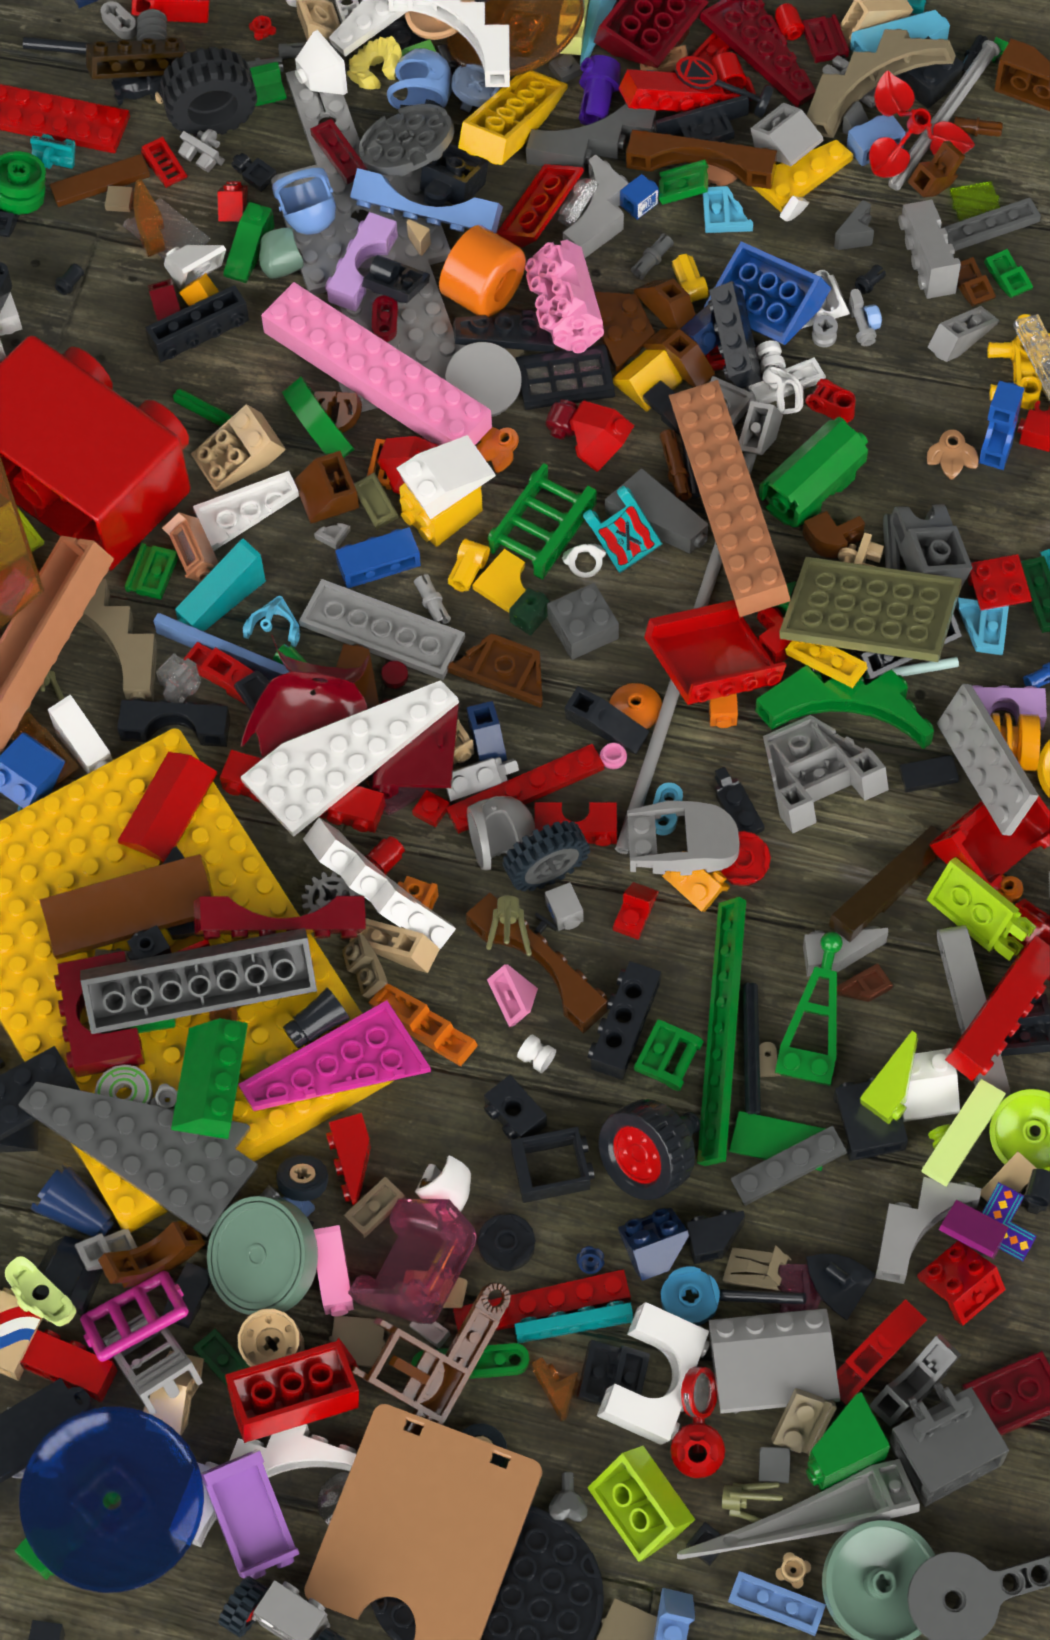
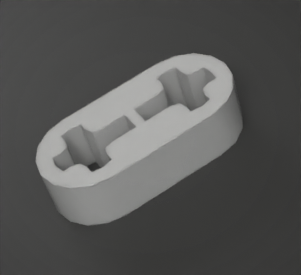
M114 1L106 2L102 5V20L121 39H131L136 36V20L130 13Z

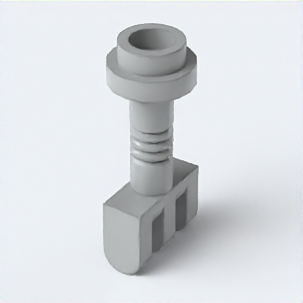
M853 289L850 293L848 308L851 317H855L860 331L857 333L856 338L862 346H870L875 343L877 335L874 329L869 328L863 311L864 301L860 290Z

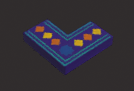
M998 1182L982 1213L1009 1227L999 1249L1024 1262L1037 1237L1011 1222L1024 1199V1195Z

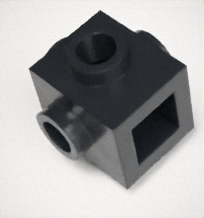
M157 925L146 931L142 930L135 933L127 941L130 951L126 954L130 961L172 953L169 944Z

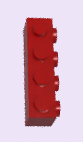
M627 69L619 86V90L628 108L686 112L715 104L721 96L717 85L708 89L692 88L684 84L677 74L673 72Z

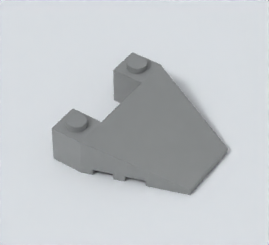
M811 715L763 736L779 815L792 834L817 823L814 802L852 785L864 801L889 790L886 767L872 750L866 747L864 749L854 744L853 739L848 736L846 738L836 734L834 728Z

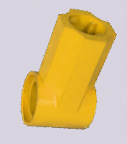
M682 254L673 260L672 267L678 283L689 294L691 302L708 298L709 292L706 280L703 276L700 277L693 256Z
M464 539L459 547L457 561L448 578V584L457 591H469L479 569H483L487 563L490 547Z

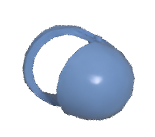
M415 48L401 57L395 68V74L399 82L394 83L387 90L389 103L394 108L400 109V105L425 104L426 99H429L445 107L452 92V72L447 60L438 52L425 48ZM407 88L408 93L405 100H398L393 96V93L397 90Z
M317 167L301 170L287 175L273 184V194L281 205L279 210L280 212L283 211L287 223L297 233L306 235L318 234L329 228L334 221L336 204L332 193L334 191L323 168ZM308 177H315L314 179L303 184L283 188L287 184L294 182L296 180Z

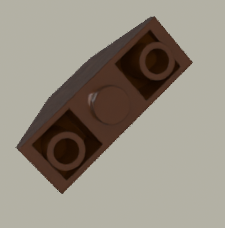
M674 278L653 280L634 289L637 297L668 329H680L696 315L689 294Z
M660 329L643 344V347L647 350H665L681 378L692 387L706 384L711 380L712 376L715 377V372L698 343L680 329Z

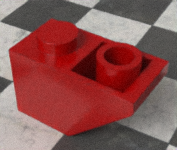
M227 181L217 191L218 221H240L247 207V185H241V181Z

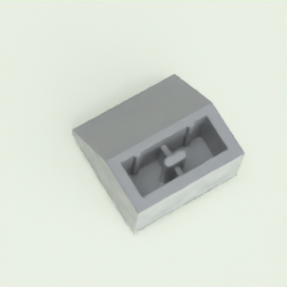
M784 102L751 127L754 147L777 150V161L789 166L794 165L824 141L821 133L802 109Z

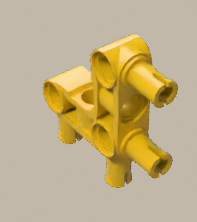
M1023 314L1017 318L1018 335L1016 338L1011 340V342H988L987 357L1010 358V360H1013L1014 384L1024 387L1021 408L1033 409L1035 403L1039 401L1043 376L1039 368L1042 365L1050 366V333H1033L1032 316ZM990 385V401L993 399L997 385Z

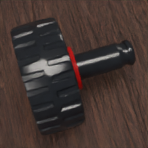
M640 1099L622 1107L606 1119L599 1134L600 1156L607 1173L620 1189L638 1199H658L672 1192L689 1178L694 1168L695 1148L691 1136L700 1130V1120L692 1112H686L679 1116L667 1105L651 1099Z

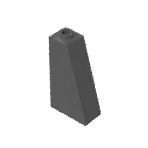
M642 468L619 487L625 486L632 491L638 505L661 541L689 554L694 549L701 548L707 542L709 524ZM617 490L605 499V514L609 517H612L626 507L617 494Z

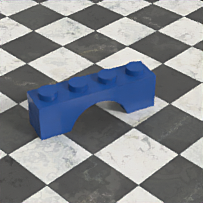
M998 382L989 409L987 420L990 422L981 449L980 464L1004 470L1013 444L1024 387L1010 382Z

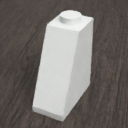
M71 695L48 709L56 735L87 774L113 761L110 751Z

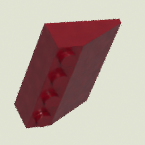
M619 0L599 25L594 43L614 56L658 69L708 5V1Z

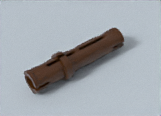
M667 429L662 431L659 437L669 469L668 479L673 485L675 496L680 501H686L692 496L687 479L689 477L688 470L683 465L676 432Z

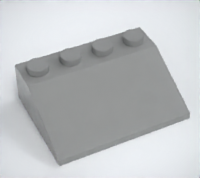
M827 1308L709 1320V1343L720 1413L786 1407L795 1388L821 1396L827 1401L840 1402Z

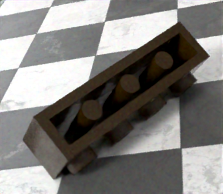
M167 37L160 40L144 38L141 41L126 39L119 40L118 42L96 41L86 44V67L92 79L158 76L164 74L168 65L172 66L173 60L177 57H183V54L188 51L182 39L176 37Z

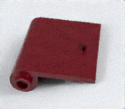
M386 699V700L382 701L381 704H382V703H385V702H387V701H390V700H392V699ZM459 703L373 772L372 790L384 793L385 799H390L398 794L399 787L452 788Z

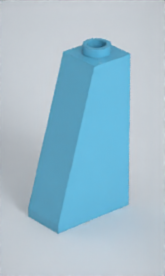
M936 10L855 31L851 34L850 50L852 52L869 51L876 53L885 29L907 30L910 38L925 39L929 36L931 39L948 40L950 25L945 17H942Z

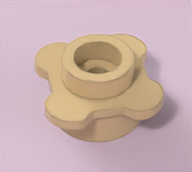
M788 1552L783 1556L781 1568L776 1570V1578L779 1581L785 1580L791 1583L794 1589H799L804 1584L803 1579L806 1573L811 1571V1564L795 1556L794 1553ZM791 1568H795L796 1573H791Z

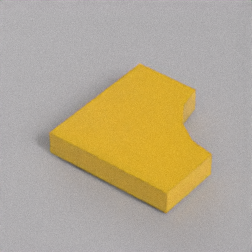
M504 549L472 584L473 590L515 616L530 599V593L522 586L520 580L521 573L525 568V562Z

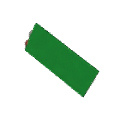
M739 1111L729 1152L767 1160L825 1130V1128ZM823 1166L815 1170L822 1171Z

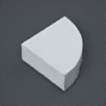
M792 196L781 212L780 217L785 221L793 220L807 207L809 202L802 197Z

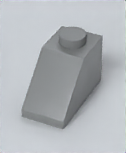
M750 401L739 440L742 452L763 455L776 440L783 415L775 405Z

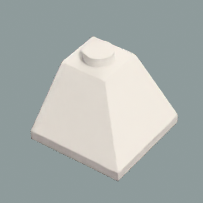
M318 30L314 31L295 59L297 69L295 75L301 84L304 83L310 91L341 95L348 93L344 60Z
M186 245L181 249L175 247L166 254L164 266L181 290L204 273L208 274L222 266L226 248L224 245Z

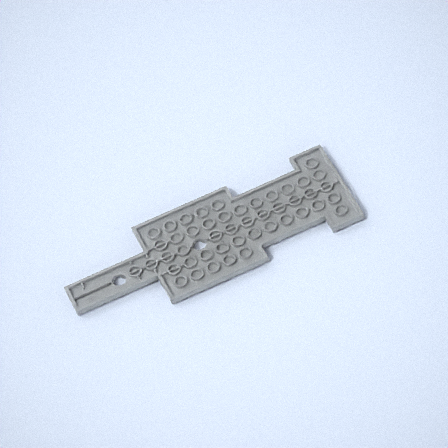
M295 71L287 72L286 80L316 165L277 174L271 179V184L273 186L277 180L301 170L317 167L323 168L334 192L332 193L336 204L335 219L329 228L321 233L312 235L297 233L287 223L283 211H281L286 228H292L295 243L303 255L304 266L300 270L307 291L313 295L327 292L325 286L330 276L333 277L339 259L344 258L347 252L349 241L357 235L360 222L351 218L354 211L359 213V210H365L368 213L371 212L396 221L398 237L388 255L380 256L429 273L430 278L429 283L407 304L397 302V335L387 343L445 380L449 361L458 350L467 345L454 344V331L430 267L432 264L446 261L451 252L442 225L426 223L427 219L418 217L417 221L413 220L430 229L431 245L421 256L408 238V219L403 217L402 212L394 211V215L379 211L380 207L371 205L370 209L357 206V201L350 198L354 182L348 185L344 182L311 136L310 131L311 128L319 125V121L324 117L336 119L335 124L361 159L359 154L360 140L344 95L319 92L318 94L317 91H310L304 83L301 84L298 81ZM421 168L411 171L405 176L383 175L403 197L415 203L428 206L424 202L425 191L420 190ZM308 177L296 180L294 182L287 184L283 188L303 184L314 179L315 177ZM376 256L367 259L360 265L358 272L363 277L370 272L371 264ZM366 288V294L356 312L339 306L340 312L372 332L373 302L383 294H376ZM338 382L341 392L355 393ZM358 395L362 403L361 412L378 408Z

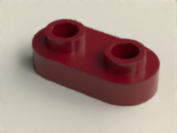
M381 295L373 302L371 328L373 334L389 342L397 335L398 303L391 297Z

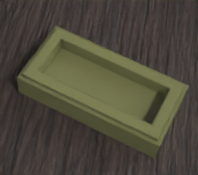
M375 473L354 483L358 498L376 530L399 518Z

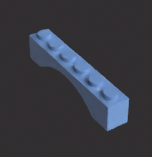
M357 168L350 198L357 201V206L370 209L371 205L380 207L379 211L394 215V211L402 212L404 218L416 221L418 217L426 218V223L435 226H441V222L450 224V229L464 232L465 228L470 229L476 225H482L496 233L503 206L499 203L476 197L453 206L432 207L421 205L403 197L383 175Z

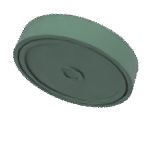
M248 1197L232 1204L217 1220L208 1243L207 1265L211 1282L217 1294L229 1307L247 1315H251L261 1309H276L285 1312L294 1307L305 1296L314 1280L318 1263L316 1236L308 1218L291 1202L275 1197Z

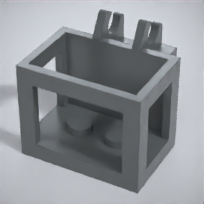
M940 1382L935 1384L934 1387L941 1403L928 1410L922 1401L917 1402L914 1396L910 1397L908 1401L915 1417L892 1429L889 1439L890 1449L895 1458L900 1459L907 1477L924 1507L1003 1465L1009 1452L1007 1445L972 1387L954 1396L949 1387L943 1388Z

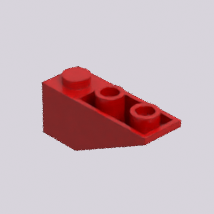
M132 0L131 15L138 16L145 10L155 9L163 12L167 17V21L207 23L210 0Z
M362 1113L329 1122L331 1132L326 1133L330 1150L336 1149L338 1158L333 1159L337 1175H344L346 1184L341 1185L345 1202L351 1201L352 1206L360 1200L371 1152L370 1139Z

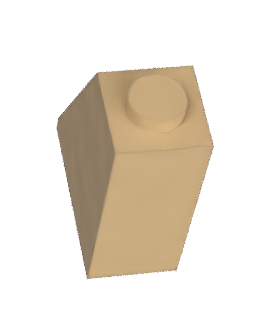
M854 0L840 24L848 47H850L851 34L853 32L909 17L913 8L907 0Z

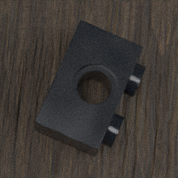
M511 1074L484 1094L485 1106L483 1108L492 1120L497 1119L503 1125L502 1130L508 1139L514 1140L534 1136L547 1126V1115ZM511 1108H517L521 1111L515 1116L506 1113Z

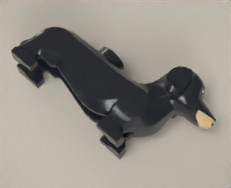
M163 75L112 78L113 82L111 84L116 93L114 97L118 105L123 104L124 99L137 100L146 95H150L151 100H156L157 103L162 104L160 81Z

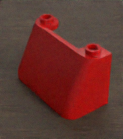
M1038 796L1011 836L1002 835L981 800L930 842L929 846L947 865L953 858H958L997 891L1002 887L1000 882L1003 880L1002 875L1033 849L1040 846L1045 849L1050 846V810L1040 796Z

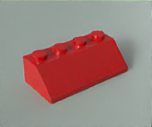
M340 1340L225 1375L234 1416L244 1443L359 1408V1388Z

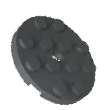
M415 104L398 109L399 114L387 120L383 116L365 132L360 141L359 154L363 164L369 171L381 175L405 176L411 171L438 160L442 157V153L449 146L454 136V124L447 111L433 104Z

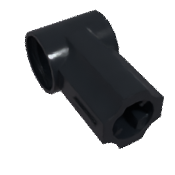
M1038 1168L1032 1170L1022 1201L1027 1208V1212L1037 1215L1041 1211H1046L1050 1205V1171Z

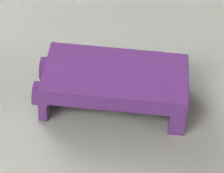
M260 1450L251 1451L200 1473L238 1574L242 1578L250 1576L253 1579H258L266 1575L265 1569L274 1565L277 1568L285 1567L294 1562V1556L300 1554L298 1548L293 1543L263 1465L264 1459Z

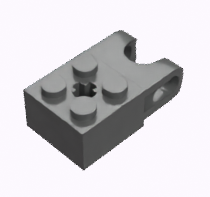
M932 504L925 520L916 517L908 506L895 507L890 517V524L907 571L962 579L963 586L973 567L958 528L953 526L946 506L944 504Z

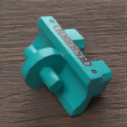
M43 134L41 137L34 135L31 137L32 155L38 157L43 162L45 168L50 169L52 165L73 169L76 152L74 140L66 139L61 142L54 140L51 135Z

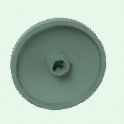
M876 1520L858 1524L844 1532L837 1539L825 1560L822 1573V1590L830 1615L847 1635L855 1640H913L922 1634L910 1616L907 1594L915 1571L924 1561L935 1556L926 1540L908 1526L887 1520Z

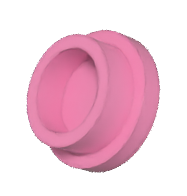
M609 743L601 750L600 758L606 768L618 769L626 763L627 753L620 744Z

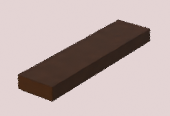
M142 154L49 185L57 206L61 207L106 192L108 186H125L149 178L150 173Z

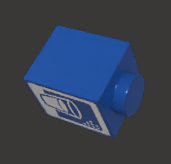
M641 174L620 190V206L638 220L658 204L659 188L654 181L648 180Z

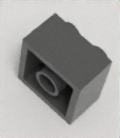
M595 583L547 603L548 621L571 660L619 639V623Z

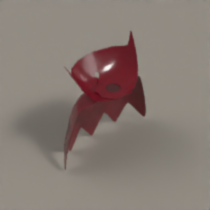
M273 638L281 661L289 672L272 679L268 683L249 718L241 747L256 732L263 759L284 742L367 710L366 701L354 683L364 674L369 656L362 666L357 668L344 669L319 666L285 656L278 650ZM315 690L316 694L312 696L310 692Z

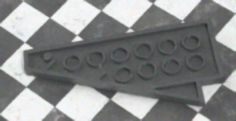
M35 1082L19 1103L21 1109L206 1237L258 1168L257 1163L236 1150L250 1131V1126L245 1123L232 1121L229 1139L171 1130L174 1109L41 1082Z

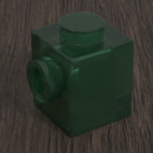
M528 587L509 609L510 623L531 636L548 617L547 603H550V601L542 592H535Z

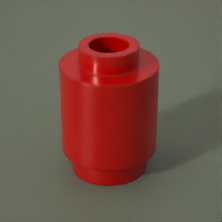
M789 3L779 6L775 11V20L786 40L798 39L803 34L805 28L798 10Z
M389 836L387 839H382L365 857L386 875L402 859L405 849L396 838Z

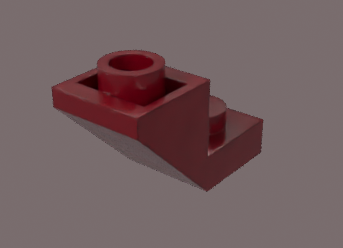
M172 278L148 285L157 321L181 311Z

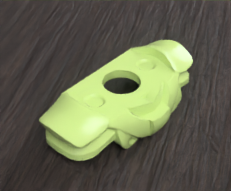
M16 1257L6 1267V1280L12 1288L10 1289L14 1292L18 1300L17 1304L21 1309L44 1318L59 1327L66 1325L73 1319L76 1314V1308L71 1300L47 1279L31 1261L25 1257ZM39 1285L49 1288V1295L44 1300H36L32 1296L33 1290Z

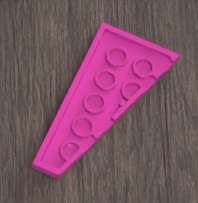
M386 1000L238 1085L252 1110L257 1111L431 1072V1068Z

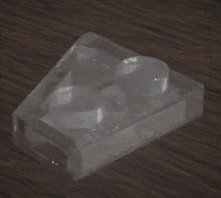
M579 178L560 209L558 221L565 226H572L599 184L591 178Z

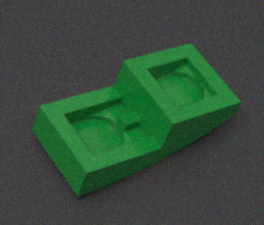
M1008 249L985 259L984 264L990 274L1010 298L1033 288L1023 267H1017Z

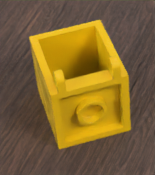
M404 483L399 487L402 508L401 516L408 525H413L417 528L420 536L426 542L430 541L436 547L483 511L481 486L431 520L407 485Z

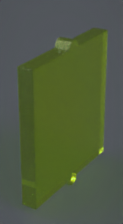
M992 181L950 188L949 192L953 201L952 208L956 210L959 222L1000 208L999 196L995 193Z

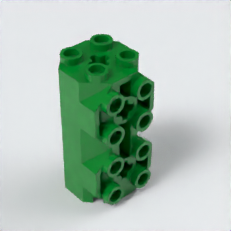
M841 417L826 422L760 483L759 497L762 501L766 498L769 502V505L766 506L769 513L783 524L790 525L791 527H800L804 524V521L818 515L821 512L822 502L830 495L842 492L855 480L856 471L867 461L868 449L865 446L868 443L867 438L861 432H856Z

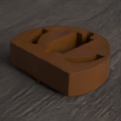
M316 391L314 394L330 418L333 406H336L337 403L339 404L335 425L342 432L352 428L358 421L362 411V403L356 393Z

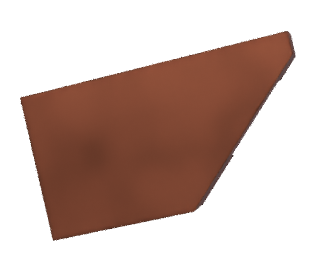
M877 963L837 985V995L870 1002L893 988V984Z

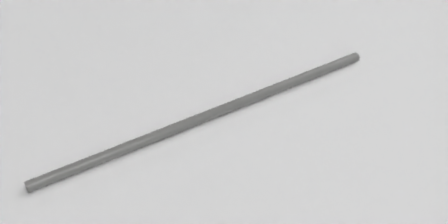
M744 452L743 456L751 475L757 454ZM716 542L693 609L709 605L722 564ZM671 679L628 810L643 807L680 694ZM627 814L615 848L617 852L622 854L629 852Z

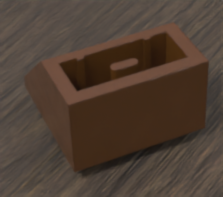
M341 451L316 458L294 479L310 524L359 508L357 490Z

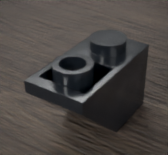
M731 1209L721 1212L719 1216L711 1218L698 1216L691 1219V1222H687L688 1242L694 1265L724 1257L744 1226V1211L736 1212V1210Z

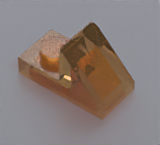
M542 1357L532 1362L533 1373L562 1422L567 1419L578 1383V1372L556 1382L559 1379L556 1369L552 1363L547 1365Z

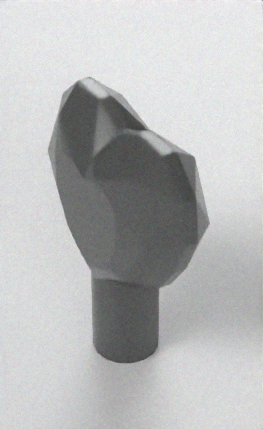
M572 1472L562 1473V1490L553 1497L548 1507L549 1515L554 1520L562 1521L569 1518L573 1521L581 1522L587 1517L588 1508L581 1495L574 1491V1474Z

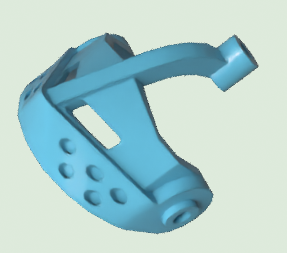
M277 596L268 604L252 613L243 626V637L249 639L257 621L266 616L260 625L265 632H269L272 630L271 620L273 615H280L285 617L291 624L288 641L291 642V645L296 647L300 639L299 624L282 596Z

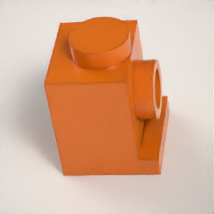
M409 876L406 877L404 882H398L401 888L409 894L411 892L417 893L411 895L429 909H433L439 896L437 884H429Z

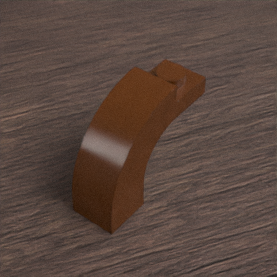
M184 1221L172 1222L161 1234L148 1243L131 1250L104 1253L98 1261L110 1284L122 1283L124 1288L138 1285L161 1271L169 1272L198 1252L205 1245V1242L196 1229Z

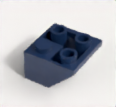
M672 1208L658 1209L652 1215L641 1219H631L625 1225L618 1227L633 1268L642 1281L669 1271L689 1236L688 1230Z

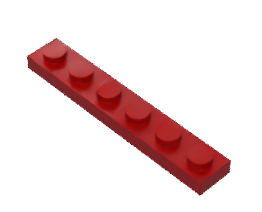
M590 744L448 806L446 811L457 833L460 834L469 830L467 808L480 800L495 796H511L525 805L603 771L604 763L594 745Z
M624 1269L513 1294L510 1297L509 1306L506 1308L495 1331L515 1327L516 1323H520V1320L527 1317H536L538 1320L549 1318V1315L555 1312L563 1311L566 1314L578 1312V1309L582 1307L594 1306L599 1308L614 1301L631 1300V1295ZM502 1297L488 1300V1302L492 1306H497L501 1302ZM473 1304L462 1306V1308H453L458 1331Z

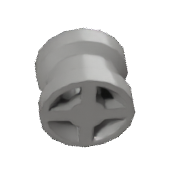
M821 315L814 320L812 341L819 347H829L835 343L838 330L836 319L832 316Z

